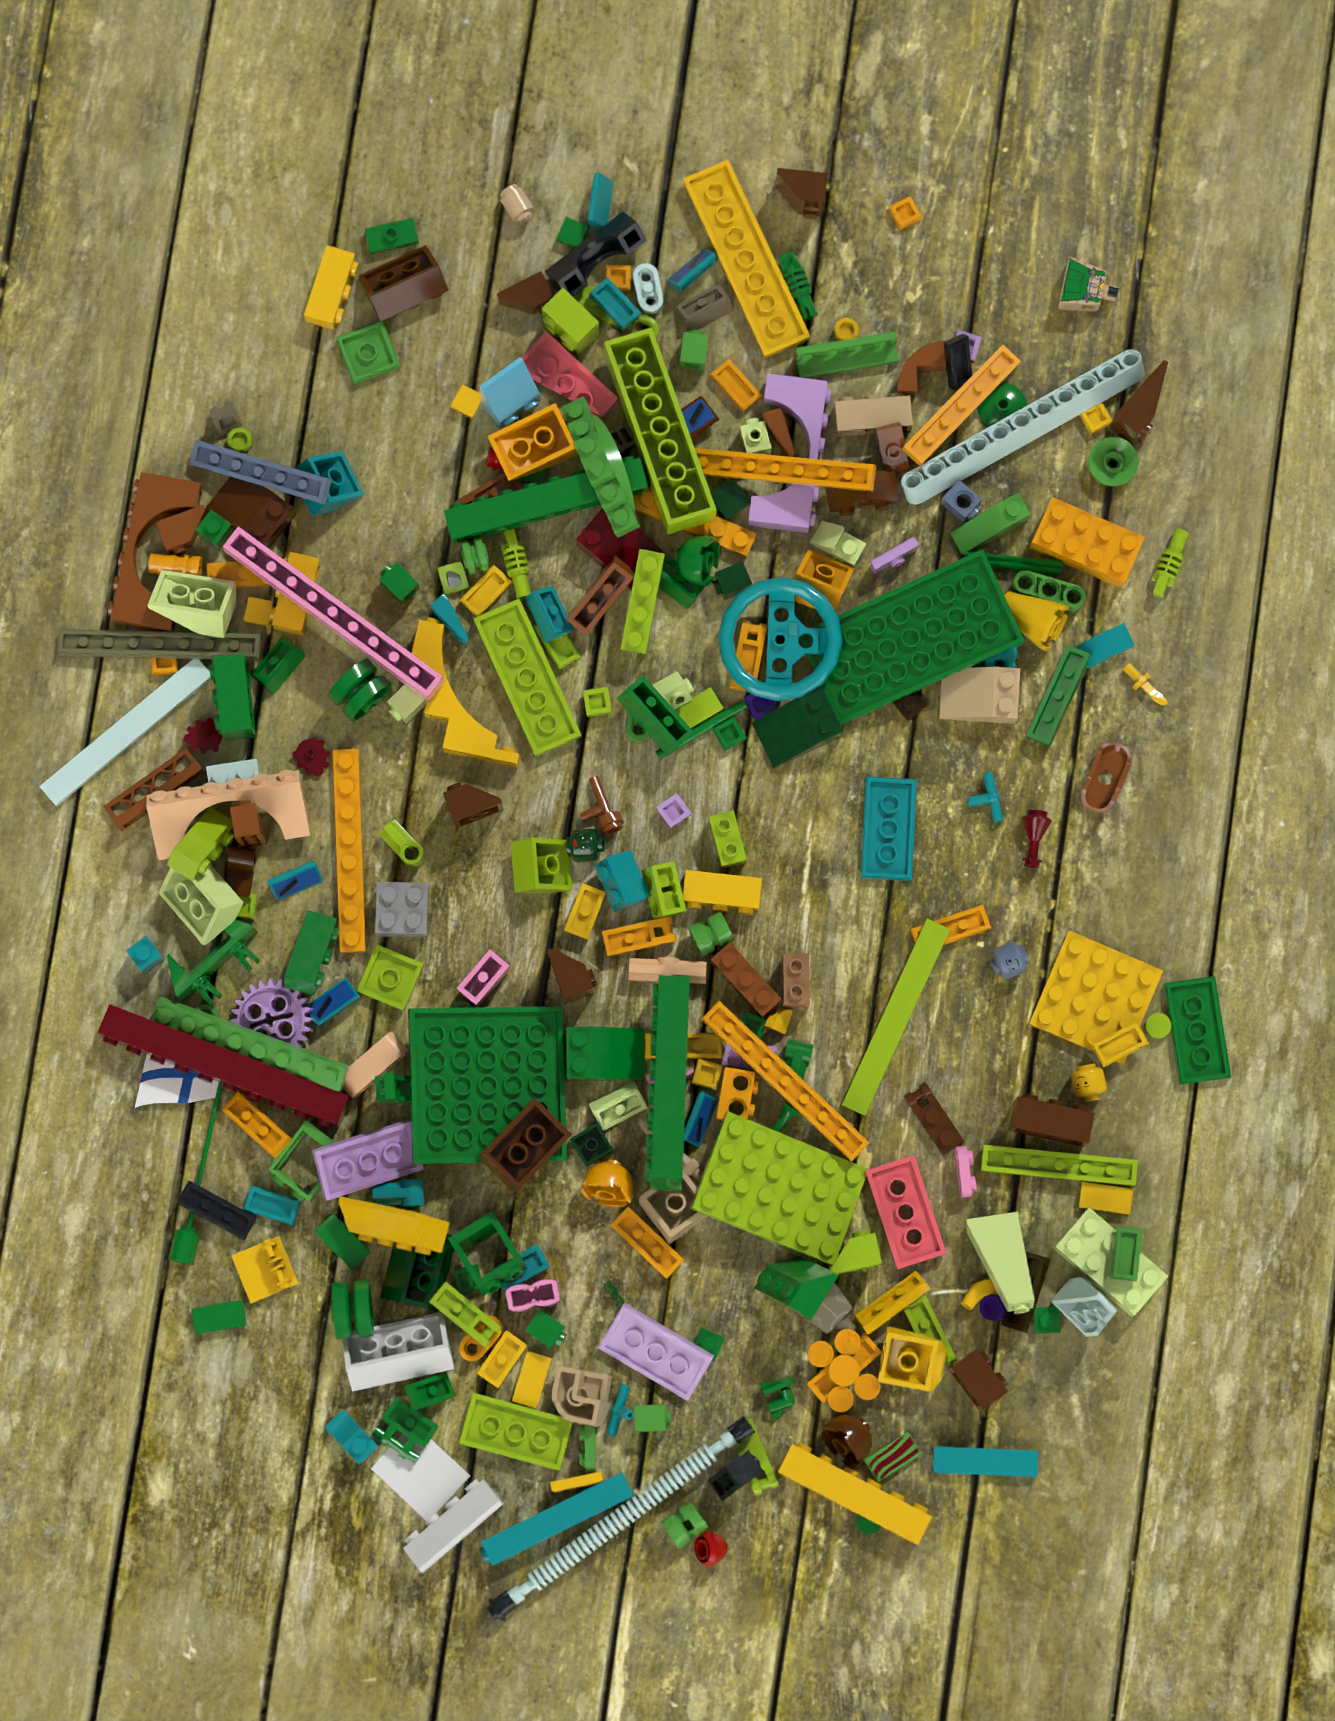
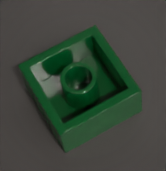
M728 478L711 493L717 513L729 522L751 504L750 497L733 478Z
M598 1123L570 1138L572 1145L586 1168L614 1151Z

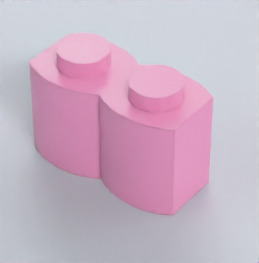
M541 1280L532 1286L515 1285L505 1291L508 1308L514 1312L527 1311L535 1305L549 1307L560 1301L558 1284L555 1280Z

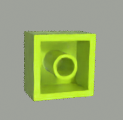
M564 288L542 308L543 328L551 336L556 334L562 340L561 345L569 353L575 352L579 356L600 336L599 321Z

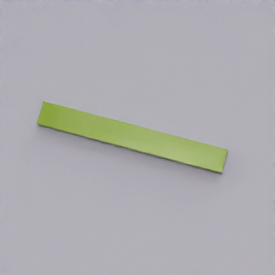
M928 918L926 919L841 1104L842 1106L863 1116L866 1115L950 931L949 928Z

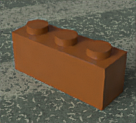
M614 556L568 613L567 621L587 636L634 578L635 571L617 556Z
M244 800L236 802L235 807H230L234 836L239 845L244 848L267 845L263 815L256 803Z
M731 942L711 958L710 963L760 1018H764L781 1003L782 999Z

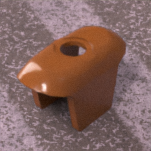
M1105 742L1099 747L1081 791L1082 803L1088 809L1095 812H1107L1114 806L1131 766L1132 755L1128 748L1116 742ZM1102 771H1109L1113 775V782L1111 784L1103 785L1099 782L1098 776Z

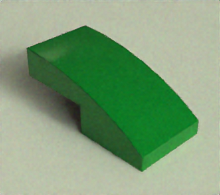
M333 1212L314 1229V1232L351 1270L370 1253L369 1249L352 1232L348 1231V1228Z

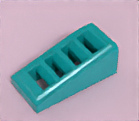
M443 593L430 605L431 613L441 621L463 647H466L469 644L468 635L448 597Z

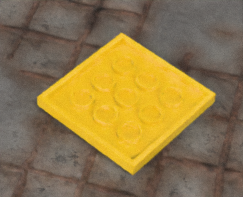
M1068 930L1028 1025L1094 1053L1091 1044L1135 1021L1138 1022L1139 1026L1141 1025L1163 970ZM1127 1056L1115 1062L1124 1065Z

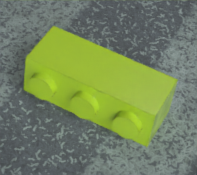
M210 807L173 848L167 866L192 881L199 874L204 875L211 864L210 861H216L221 855L222 847H228L235 837L234 833H232V820Z

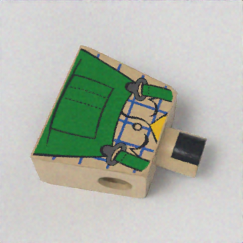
M1069 257L1057 309L1098 311L1101 299L1116 302L1119 287L1105 284L1107 275L1105 270Z

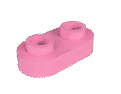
M966 1146L955 1147V1159L960 1197H972V1192L976 1191L975 1176L970 1175V1166H973L972 1150L967 1151Z

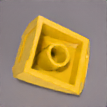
M887 1327L879 1363L878 1382L932 1391L942 1379L947 1350L941 1341L934 1338Z

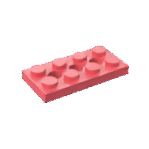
M915 1155L865 1170L896 1269L898 1270L947 1254ZM895 1180H899L905 1185V1191L901 1195H895L890 1190V1185ZM902 1205H908L913 1210V1215L908 1220L902 1219L898 1214V1210ZM913 1229L921 1234L920 1242L915 1245L910 1244L906 1238L908 1231Z

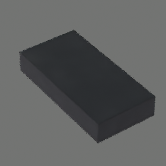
M963 333L943 342L948 388L952 390L962 387L972 377L969 337Z

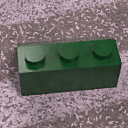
M446 1234L442 1253L431 1251L430 1255L415 1252L416 1247H412L411 1251L396 1248L397 1243H394L380 1298L438 1312V1309L429 1301L446 1281L454 1250L448 1238L453 1235Z

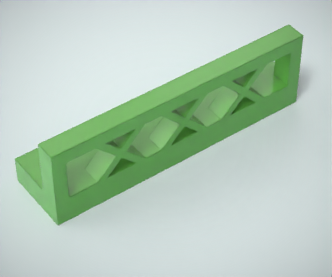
M896 332L796 348L795 358L799 378L808 379L897 364L899 360L896 349Z

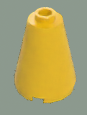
M1008 591L1004 596L1021 633L1041 650L1049 651L1052 647L1048 644L1051 640L1057 641L1065 626L1068 615L1064 614V611L1069 610V607L1062 603Z

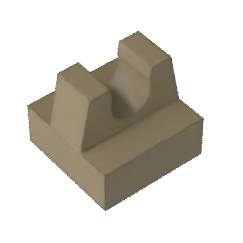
M227 401L224 402L223 407L217 410L215 407L210 409L209 414L219 436L243 426L233 403Z

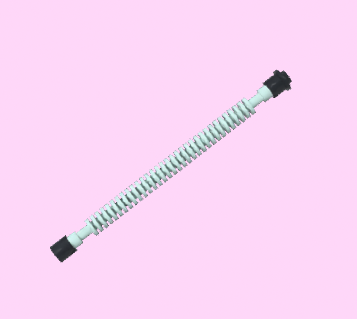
M744 1415L727 1428L728 1430L720 1435L721 1439L708 1447L705 1443L702 1445L705 1449L704 1451L701 1448L697 1449L699 1455L695 1451L691 1453L694 1459L687 1456L688 1463L684 1459L681 1461L683 1467L679 1464L675 1465L678 1469L677 1471L672 1467L670 1469L672 1475L666 1472L664 1473L667 1477L666 1479L663 1476L659 1477L661 1483L656 1479L653 1481L656 1485L655 1487L652 1484L648 1485L650 1491L645 1487L643 1489L645 1495L638 1492L639 1499L635 1495L632 1497L634 1503L628 1500L626 1501L628 1507L624 1503L621 1505L623 1511L617 1508L615 1509L617 1515L614 1512L610 1513L612 1519L606 1516L604 1517L606 1523L600 1520L599 1524L601 1527L597 1524L593 1526L596 1531L589 1528L588 1532L590 1535L586 1532L582 1534L585 1539L581 1536L577 1537L579 1543L575 1540L571 1542L574 1547L570 1544L566 1545L568 1551L562 1548L561 1552L563 1555L559 1552L555 1553L557 1559L551 1556L550 1560L552 1563L546 1560L544 1562L546 1567L543 1564L539 1565L541 1571L535 1568L533 1570L535 1575L532 1572L528 1573L530 1579L519 1587L515 1586L508 1592L506 1590L494 1599H488L490 1605L487 1607V1610L495 1620L498 1618L502 1621L506 1620L505 1616L519 1607L518 1604L525 1599V1595L535 1588L541 1591L543 1589L541 1583L546 1587L548 1585L546 1580L550 1583L554 1581L551 1577L552 1575L557 1579L559 1577L557 1572L561 1575L565 1573L562 1569L563 1567L566 1571L570 1569L568 1563L572 1567L576 1564L573 1560L575 1559L579 1563L581 1561L579 1555L583 1559L587 1556L584 1552L586 1551L590 1555L592 1553L590 1547L595 1551L598 1549L595 1545L596 1543L599 1547L603 1545L601 1539L606 1543L608 1541L607 1535L610 1539L614 1537L612 1531L617 1535L619 1533L617 1527L621 1531L624 1530L623 1523L627 1527L630 1525L628 1519L633 1523L636 1521L634 1515L638 1519L641 1517L639 1511L644 1515L647 1513L644 1509L645 1507L648 1510L652 1509L650 1503L655 1507L658 1505L655 1501L656 1499L659 1502L663 1501L661 1495L666 1499L668 1497L666 1491L673 1494L672 1487L676 1491L679 1489L677 1483L683 1486L685 1485L683 1479L687 1483L690 1481L688 1475L694 1478L696 1477L694 1471L697 1474L701 1473L699 1467L703 1470L707 1469L704 1463L711 1466L710 1459L716 1462L717 1458L715 1455L726 1447L728 1449L736 1443L740 1444L756 1433Z

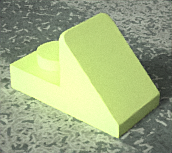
M822 521L810 544L854 567L866 547V543L844 532L845 527Z

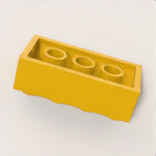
M339 1197L338 1202L348 1231L359 1234L358 1240L373 1243L375 1238L378 1239L377 1244L392 1247L394 1242L397 1243L396 1248L411 1251L412 1247H416L415 1252L430 1255L431 1251L442 1253L449 1222L417 1212Z

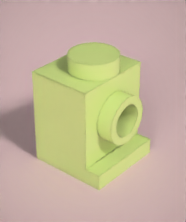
M758 418L744 421V425L740 426V435L745 453L770 455L772 447L765 421L759 422ZM758 432L760 437L753 439L751 433Z
M678 671L653 684L674 710L692 700L690 693L694 689L688 678L683 680Z

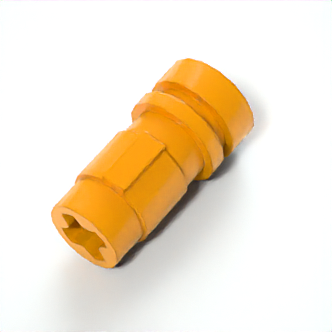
M151 553L148 570L150 574L160 575L161 570L202 576L203 558L200 556H192L191 558L190 555L178 557L177 555Z

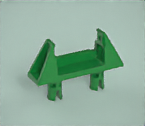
M238 920L232 922L222 931L223 933L226 932L229 937L212 950L189 974L185 972V967H181L170 954L166 956L175 994L182 1002L194 991H197L209 1006L215 1004L209 996V992L218 999H221L222 994L208 981V978L232 956H235L245 966L247 971L253 969L247 961V957L256 964L260 962V959L246 946V943L258 933L252 925Z

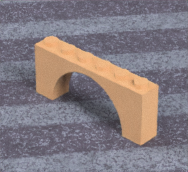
M283 770L278 774L272 775L258 774L253 778L247 779L233 778L223 783L209 782L192 788L184 786L174 791H155L147 795V811L158 861L170 858L173 848L184 837L189 824L196 815L205 808L224 801L250 800L251 803H256L257 806L267 811L278 822L285 840L310 836V823L299 770Z

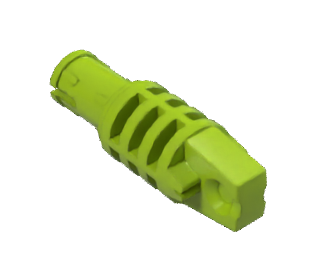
M1174 529L1168 548L1162 551L1152 577V581L1156 582L1153 590L1154 596L1163 598L1167 586L1172 588L1184 560L1182 552L1189 537V533L1182 529Z
M515 529L505 530L503 534L505 544L501 545L507 575L513 580L516 599L524 600L531 592L527 579L529 566L523 541L518 542Z

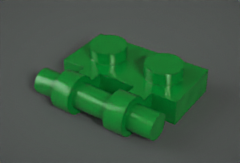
M395 1397L381 1418L389 1424V1427L385 1431L376 1426L372 1435L380 1440L379 1443L383 1446L388 1445L399 1453L398 1456L404 1460L407 1458L415 1463L420 1454L412 1448L416 1443L425 1448L439 1428V1425L418 1411H412L409 1405ZM396 1430L409 1437L406 1444L393 1437Z

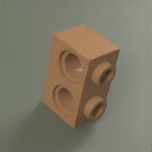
M809 953L783 954V1008H809Z

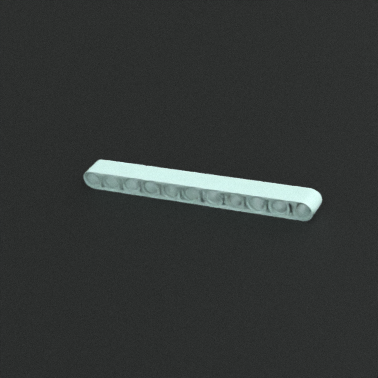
M1126 350L909 471L901 479L906 500L911 504L923 503L955 485L958 480H964L1139 382L1145 374L1140 353L1137 350Z

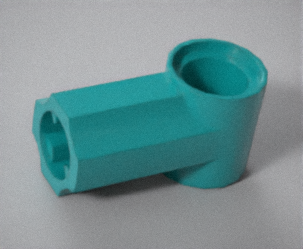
M401 1180L399 1183H380L374 1185L373 1203L384 1206H424V1180Z

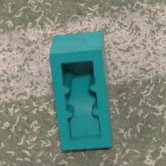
M344 1409L324 1427L359 1465H362L380 1447Z

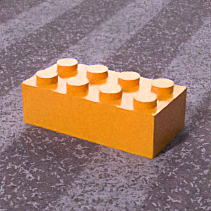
M1052 497L1029 549L1054 560H1061L1063 564L1122 589L1145 537Z

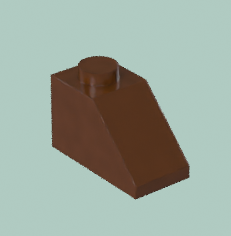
M539 271L497 293V301L502 306L534 315L538 312L542 314V308L555 295L542 271Z

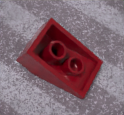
M603 508L576 538V546L604 569L614 556H617L635 571L639 549L666 554L640 528L617 537ZM633 578V579L631 580V582L627 585V588H628L629 590H631V591H632V586H633L634 578Z

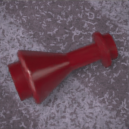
M1027 810V815L1021 818L1029 839L1028 858H1022L1025 867L1039 868L1040 863L1043 862L1038 859L1039 842L1052 823V820L1047 818L1048 812Z

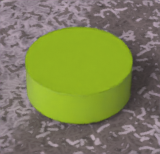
M238 427L229 432L227 443L231 450L246 453L253 445V438L247 429Z
M1154 1013L1145 1022L1146 1033L1154 1039L1164 1038L1171 1030V1021L1163 1013Z

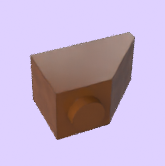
M204 504L156 522L169 555L179 556L188 552V548L193 547L198 537L196 529L208 514Z

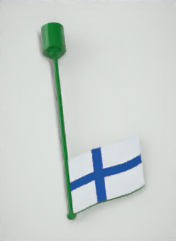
M146 1055L135 1108L151 1104L193 1103L214 1099L196 1184L201 1186L221 1096L222 1083L215 1080L212 1081V1084L198 1079L197 1073L191 1071L188 1074L181 1073L173 1069L175 1065L168 1062L160 1065L149 1060L151 1056ZM189 1212L187 1225H181L180 1230L175 1229L169 1261L194 1265L200 1234H197L196 1228L192 1227L194 1213Z

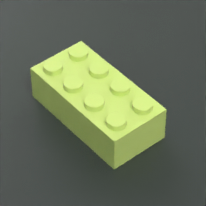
M1087 1208L1053 1249L1131 1317L1135 1316L1168 1278V1275L1140 1252L1136 1282L1110 1278L1116 1230L1091 1208Z

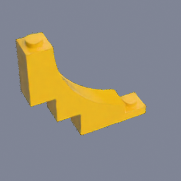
M426 618L425 621L419 620L412 654L443 676L444 683L430 702H426L424 711L426 718L448 722L442 747L443 752L518 768L520 754L515 753L516 750L510 747L501 746L500 750L496 749L498 736L479 724L463 708L452 691L446 676L443 660L445 626L440 624V620L434 618Z

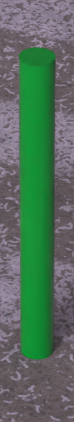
M740 700L692 729L694 733L670 754L747 709L744 701ZM661 748L655 751L659 760L668 756Z

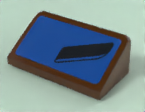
M699 396L681 409L691 439L719 421L716 413L702 396Z

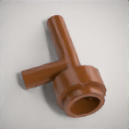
M594 776L590 778L589 782L598 805L580 813V817L585 823L600 816L596 820L600 831L604 832L605 835L614 834L623 828L622 824L624 821L620 811H611L599 777Z

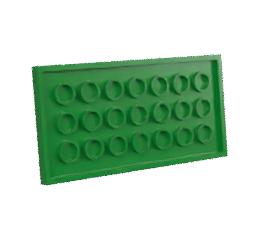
M981 549L839 614L843 639L836 667L821 686L842 726L1024 643L1025 640L984 550ZM822 622L811 628H825V625ZM806 634L800 637L804 648L812 646L814 641L812 636ZM824 654L807 655L813 670L823 659Z

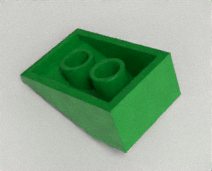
M566 1027L567 1081L644 1080V1028Z

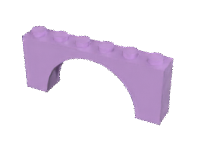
M767 374L764 404L782 409L799 423L808 440L809 459H818V453L824 452L825 438H820L821 428H827L828 414L823 413L824 404H830L831 389H826L827 381ZM792 484L785 490L772 495L752 496L748 526L808 533L809 526L814 527L816 511H811L812 502H817L819 487Z

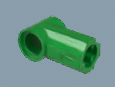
M788 1039L783 1061L804 1080L806 1067H809L814 1044Z

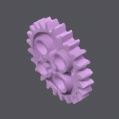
M269 979L268 986L262 980L259 981V988L252 984L249 985L251 993L241 992L245 999L243 1001L235 1000L240 1007L239 1009L231 1010L232 1013L237 1015V1018L230 1020V1022L259 1033L266 1030L268 1036L303 1048L300 1044L301 1041L309 1042L305 1032H313V1029L307 1027V1023L313 1022L314 1019L307 1017V1014L313 1011V1008L304 1006L309 999H300L302 992H293L292 989L284 988V980H279L276 986L274 979ZM280 998H283L286 1006L284 1010L279 1012L276 1008V1003ZM259 1005L262 1013L259 1018L255 1019L252 1015V1010L255 1006ZM291 1012L293 1013V1017L276 1020L273 1022V1025L263 1024L254 1029L251 1028L252 1024L271 1020V1016L283 1017ZM289 1022L292 1025V1033L289 1036H285L283 1027Z

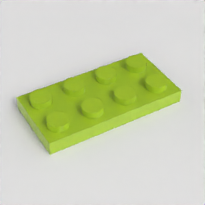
M473 1393L459 1444L560 1471L573 1422L557 1415Z

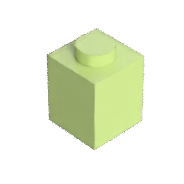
M404 684L387 701L390 707L388 712L398 722L402 719L407 724L426 705L427 700Z

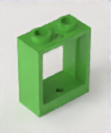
M307 1120L293 1136V1140L268 1169L273 1173L270 1178L281 1187L286 1183L293 1188L291 1194L302 1203L305 1199L310 1202L313 1201L321 1190L320 1181L318 1180L312 1189L307 1192L280 1171L281 1167L306 1135H309L322 1146L335 1143Z

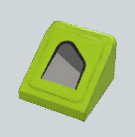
M462 561L437 568L445 595L469 589Z

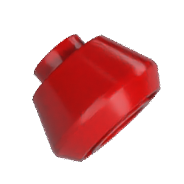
M704 1531L695 1540L694 1551L696 1558L705 1567L715 1565L725 1558L728 1551L726 1540L719 1534Z

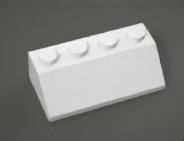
M442 1312L375 1326L374 1336L359 1337L357 1331H353L351 1338L342 1339L346 1371L352 1391L454 1369L451 1347Z
M477 1479L465 1488L467 1491L465 1496L461 1499L457 1496L445 1505L447 1511L439 1517L436 1513L425 1522L427 1528L419 1534L416 1530L404 1540L407 1543L403 1548L421 1573L430 1568L504 1504L485 1479L481 1482Z

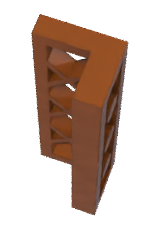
M186 747L103 807L122 832L148 814L147 796L139 802L134 801L135 792L138 789H150V794L155 791H174L180 787L187 786L205 772ZM187 756L192 764L181 772L176 771L177 762ZM173 765L172 771L166 770ZM161 773L171 774V778L160 787L155 786L156 776ZM152 780L151 785H145ZM131 795L130 800H125V798ZM118 803L129 804V809L119 816H116L111 809Z

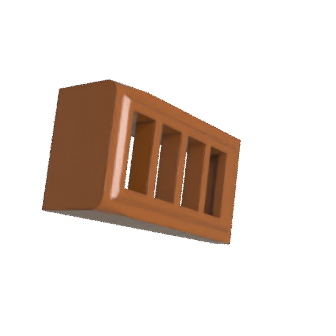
M777 408L762 413V421H765L767 430L784 456L795 457V451L782 409Z

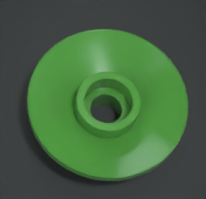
M1107 437L1098 441L1091 449L1088 457V467L1092 476L1099 483L1110 487H1117L1128 483L1135 476L1139 465L1138 454L1135 448L1128 441L1119 437ZM1114 460L1117 466L1115 468L1109 467L1108 461Z

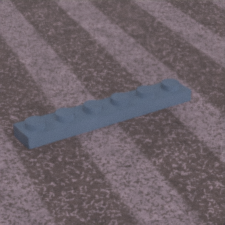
M195 440L189 462L190 465L326 504L332 481L330 478L200 440Z

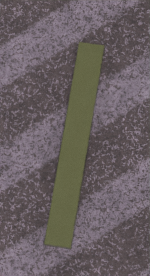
M59 629L57 654L59 656L213 660V657L244 653L247 660L260 661L262 636L261 634L226 633L224 638L202 635L196 632Z

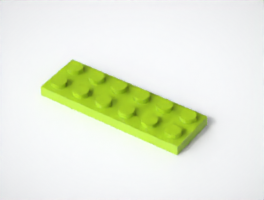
M520 599L473 618L535 757L582 737Z

